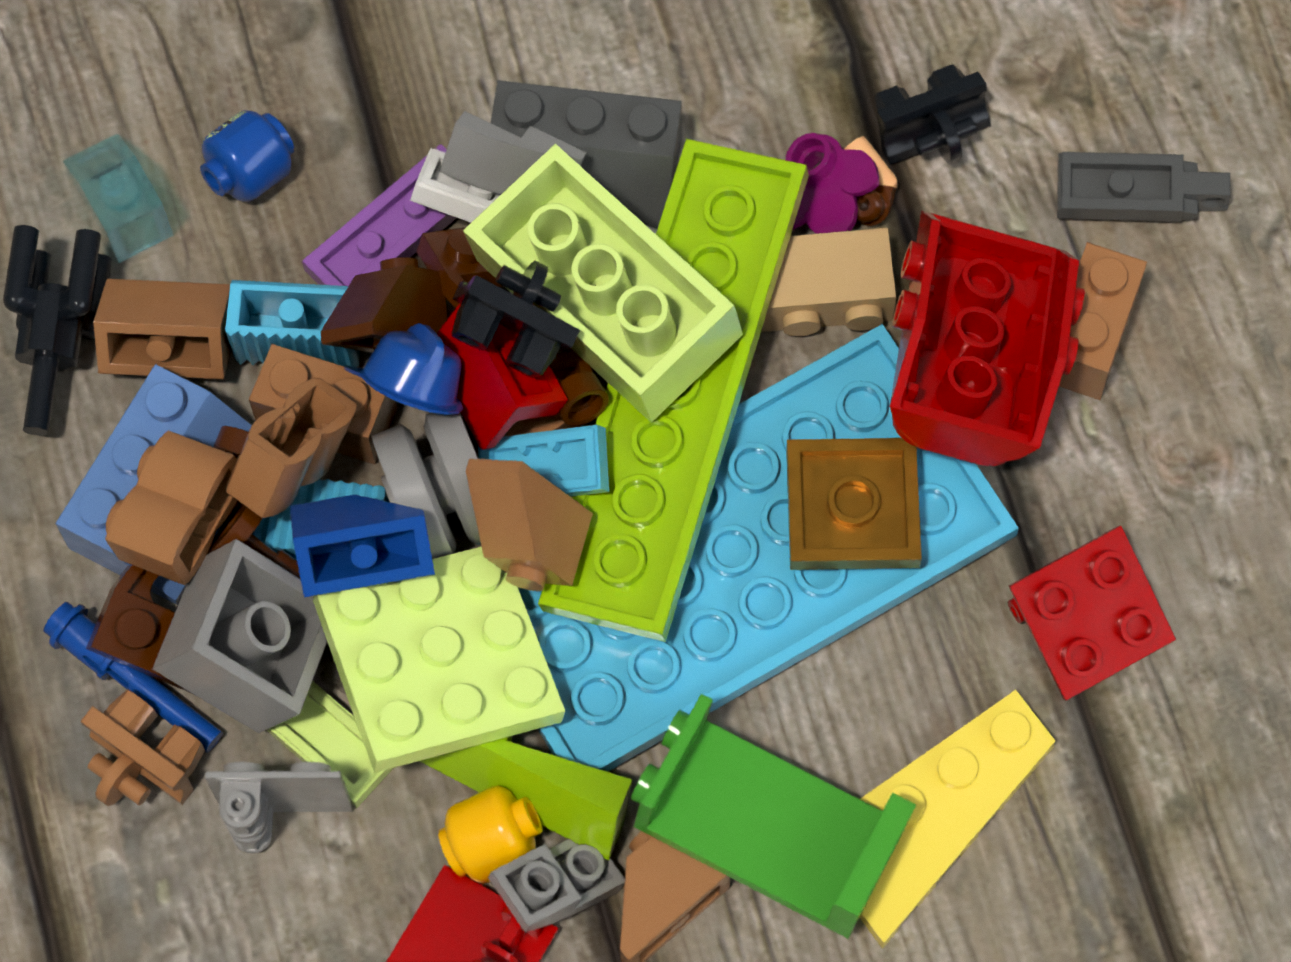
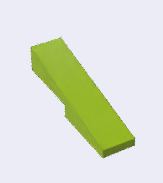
M512 736L420 760L425 765L477 792L499 785L512 792L517 800L527 797L534 805L542 826L572 840L578 845H590L596 848L603 858L610 859L624 825L632 779L512 743Z

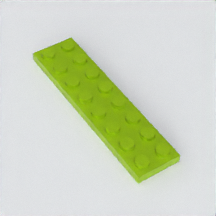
M686 139L656 235L734 304L743 335L652 423L608 383L606 392L609 396V402L605 410L597 417L595 425L606 428L609 492L572 496L574 500L591 511L593 515L572 586L545 584L538 602L543 612L666 642L809 177L807 165Z

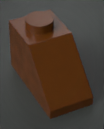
M403 257L382 260L379 271L355 275L321 330V344L374 352L380 340L390 331H407L417 323L430 326L437 334L447 321L446 298L443 296L439 271L418 267V259Z

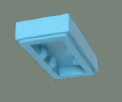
M600 425L505 436L495 448L482 450L478 446L479 459L522 461L570 497L609 492L606 428Z

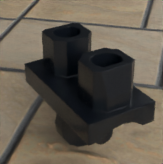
M954 64L933 71L927 79L928 91L910 98L905 88L894 86L876 94L875 103L882 153L889 165L917 154L921 156L938 149L942 158L947 163H952L962 158L960 140L975 135L977 131L990 126V118L985 103L987 87L979 71L965 76Z
M536 260L528 266L523 274L506 265L501 267L495 282L512 290L513 294L476 275L473 276L469 283L461 281L452 300L461 304L455 318L451 333L452 337L471 347L485 350L488 349L499 324L517 333L518 336L505 363L531 378L542 376L559 351L572 348L580 330L533 305V303H536L553 312L561 300V294L543 285L548 273V266Z

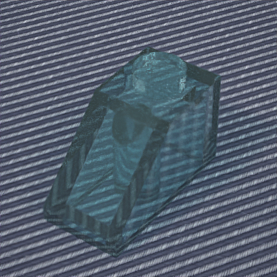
M118 134L63 160L66 170L118 263L174 236L161 200L136 156Z

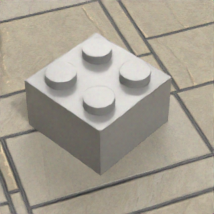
M235 539L207 554L196 574L187 583L153 670L257 733H260L300 715L327 639L313 603V596L304 597L301 579Z

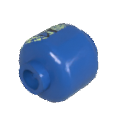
M243 110L204 138L202 154L205 163L200 166V171L207 185L217 195L224 196L228 193L238 201L251 202L290 173V155L294 153V145L287 130L274 116L269 113L260 115L254 111Z

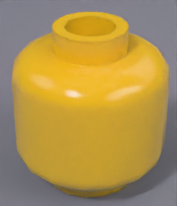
M496 785L451 806L445 814V827L439 830L438 836L442 851L452 870L460 877L468 875L472 880L485 884L491 882L488 876L492 871L536 849L534 836L542 833V824L534 805L527 797L517 800L508 789Z

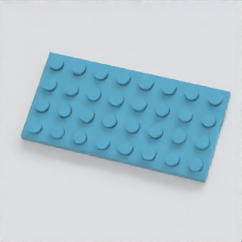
M883 324L738 405L666 642L543 612L538 605L542 591H530L518 587L565 709L561 723L538 729L553 755L608 772L662 741L678 710L680 709L690 714L701 694L713 699L709 711L711 713L1017 536L1019 527L975 463L917 448L922 557L920 568L790 570L787 440L901 438L893 426L890 410L899 348Z

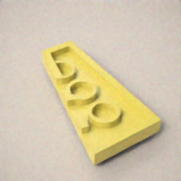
M1014 690L860 798V800L881 811L885 808L892 792L916 804L896 848L859 917L882 949L897 933L898 928L917 906L919 907L936 887L937 882L958 857L962 856L975 841L980 831L998 810L1003 808L1053 749L1055 739L1017 690Z

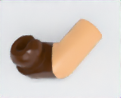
M861 136L844 149L864 151L877 166L879 186L869 193L856 196L858 205L857 220L861 224L872 226L884 221L891 213L897 188V179L867 138Z

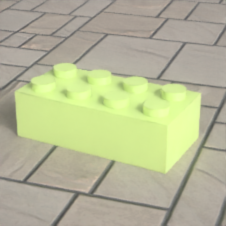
M556 144L463 230L476 260L495 278L503 265L521 274L525 272L534 260L548 266V273L543 285L561 294V300L553 312L536 303H533V305L579 329L580 332L571 349L651 423L743 335L734 304Z

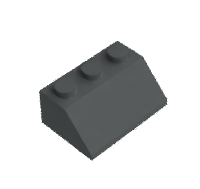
M497 80L491 124L519 137H522L527 129L532 126L587 152L582 168L645 225L658 229L678 166L682 139V101Z

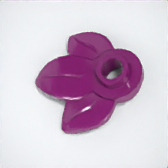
M808 133L797 138L790 145L785 160L807 165L809 177L792 231L806 223L815 234L851 231L856 224L858 214L856 196L873 191L880 183L878 169L872 158L862 150L843 149L840 143L829 135Z

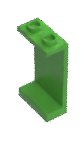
M701 694L690 714L679 709L669 725L661 745L670 750L660 768L649 763L642 773L631 796V800L640 804L633 827L848 939L896 848L916 804L892 792L883 811L707 721L713 699Z

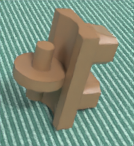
M128 689L111 703L104 713L92 706L80 721L83 726L91 731L89 737L94 742L118 758L113 763L101 753H97L90 760L88 769L102 778L96 790V798L105 805L111 806L125 795L137 805L143 804L151 790L137 780L140 774L183 805L194 791L188 778L198 765L205 749L197 738L175 724L155 750L139 740L158 715L147 702Z

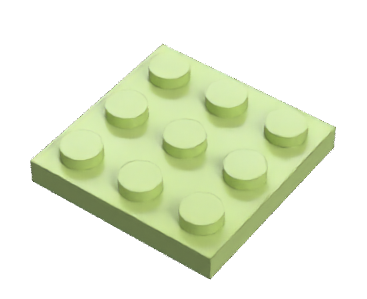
M482 546L432 559L435 575L313 596L314 606L374 773L558 724L563 720L565 714L563 703L519 589L506 581L507 573L484 558Z

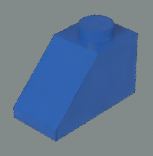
M355 494L290 506L292 538L304 597L435 575L424 510Z

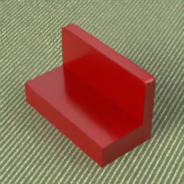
M459 303L437 335L443 340V344L456 352L461 359L462 368L457 396L463 406L461 414L480 449L495 448L516 421L556 415L568 401V398L550 365L542 376L531 378L505 363L518 336L517 333L499 324L488 349L485 350L471 347L452 337L451 333L455 318L461 305Z

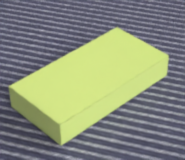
M313 681L300 715L266 730L302 762L324 763L331 767V771H341L352 804L356 808L362 804L394 769L391 768L374 773L354 716Z

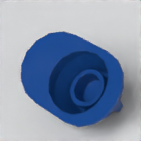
M417 323L407 331H390L380 340L364 368L344 366V370L361 377L377 392L407 406L444 415L459 414L463 410L462 403L457 398L462 368L461 359L456 352L443 344V340L428 325Z

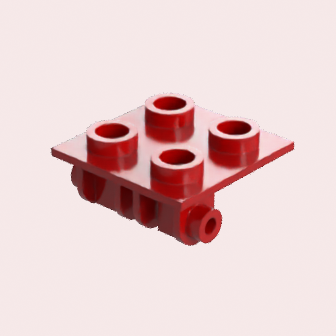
M1120 525L1008 586L1014 597L1007 602L1008 607L1018 623L1021 624L1026 621L1065 701L1176 640Z
M444 864L386 962H540L559 928L550 924L536 930L524 932L500 895L466 876H458L452 868Z

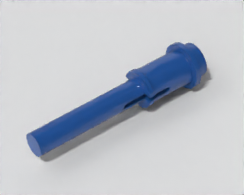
M65 602L55 610L46 622L43 630L50 637V646L54 649L65 648L94 671L102 681L112 677L125 689L130 690L147 702L159 716L172 726L174 724L180 726L202 743L206 753L210 752L217 745L223 732L155 678L86 649L96 623L87 617L88 609L85 606L78 605L74 607L69 602Z

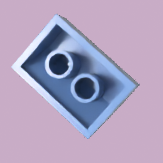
M155 364L55 523L66 545L70 550L121 575L129 563L119 560L106 542V520L113 505L117 501L124 499L131 489L137 485L138 464L145 450L149 446L155 445L168 430L213 447L222 426L236 427L249 432L252 425L210 391ZM229 516L216 530L212 544L229 522ZM158 576L152 584L151 592L178 605L186 585Z

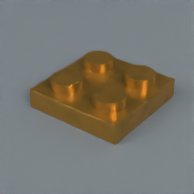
M902 438L787 440L790 570L920 568L922 557L917 448L908 444Z

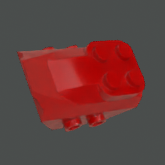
M921 210L917 241L909 243L901 269V278L910 280L909 290L901 292L893 317V327L902 330L890 401L893 426L898 435L908 444L917 448L983 466L1001 465L1007 461L1021 459L1041 447L1062 374L1069 375L1078 351L1079 339L1070 336L1071 325L1074 326L1079 318L1085 296V290L1076 287L1079 260L1065 250Z

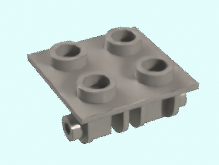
M233 762L224 765L223 772H205V779L219 804L221 818L225 822L235 845L245 853L254 854L261 852L270 844L273 830V812H353V804L341 771H331V767L324 763L299 762L292 764L290 771H264V767L260 764Z

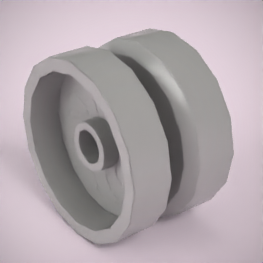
M430 412L425 415L423 427L434 455L424 459L412 431L402 424L372 435L373 444L385 474L381 476L389 501L424 510L432 559L454 554L456 551L457 543L447 519V515L457 512L468 539L477 546L481 545L466 476V467L469 459H478V456L460 413L444 415Z

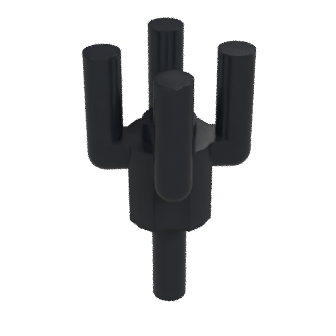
M17 225L13 231L3 303L9 311L17 313L16 327L19 332L15 359L20 363L32 366L23 431L31 435L44 436L49 432L57 372H64L67 368L77 367L81 337L88 340L95 339L93 321L106 280L110 279L112 258L99 254L101 234L90 229L77 230L68 286L47 283L51 254L43 250H37L39 230L28 225Z

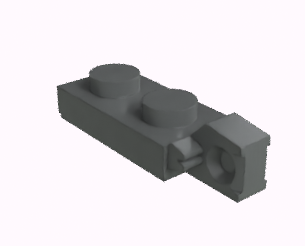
M1062 152L1058 154L1057 218L1182 221V219H1197L1198 212L1227 211L1231 198V174L1229 172H1198V163L1184 161L1183 154Z

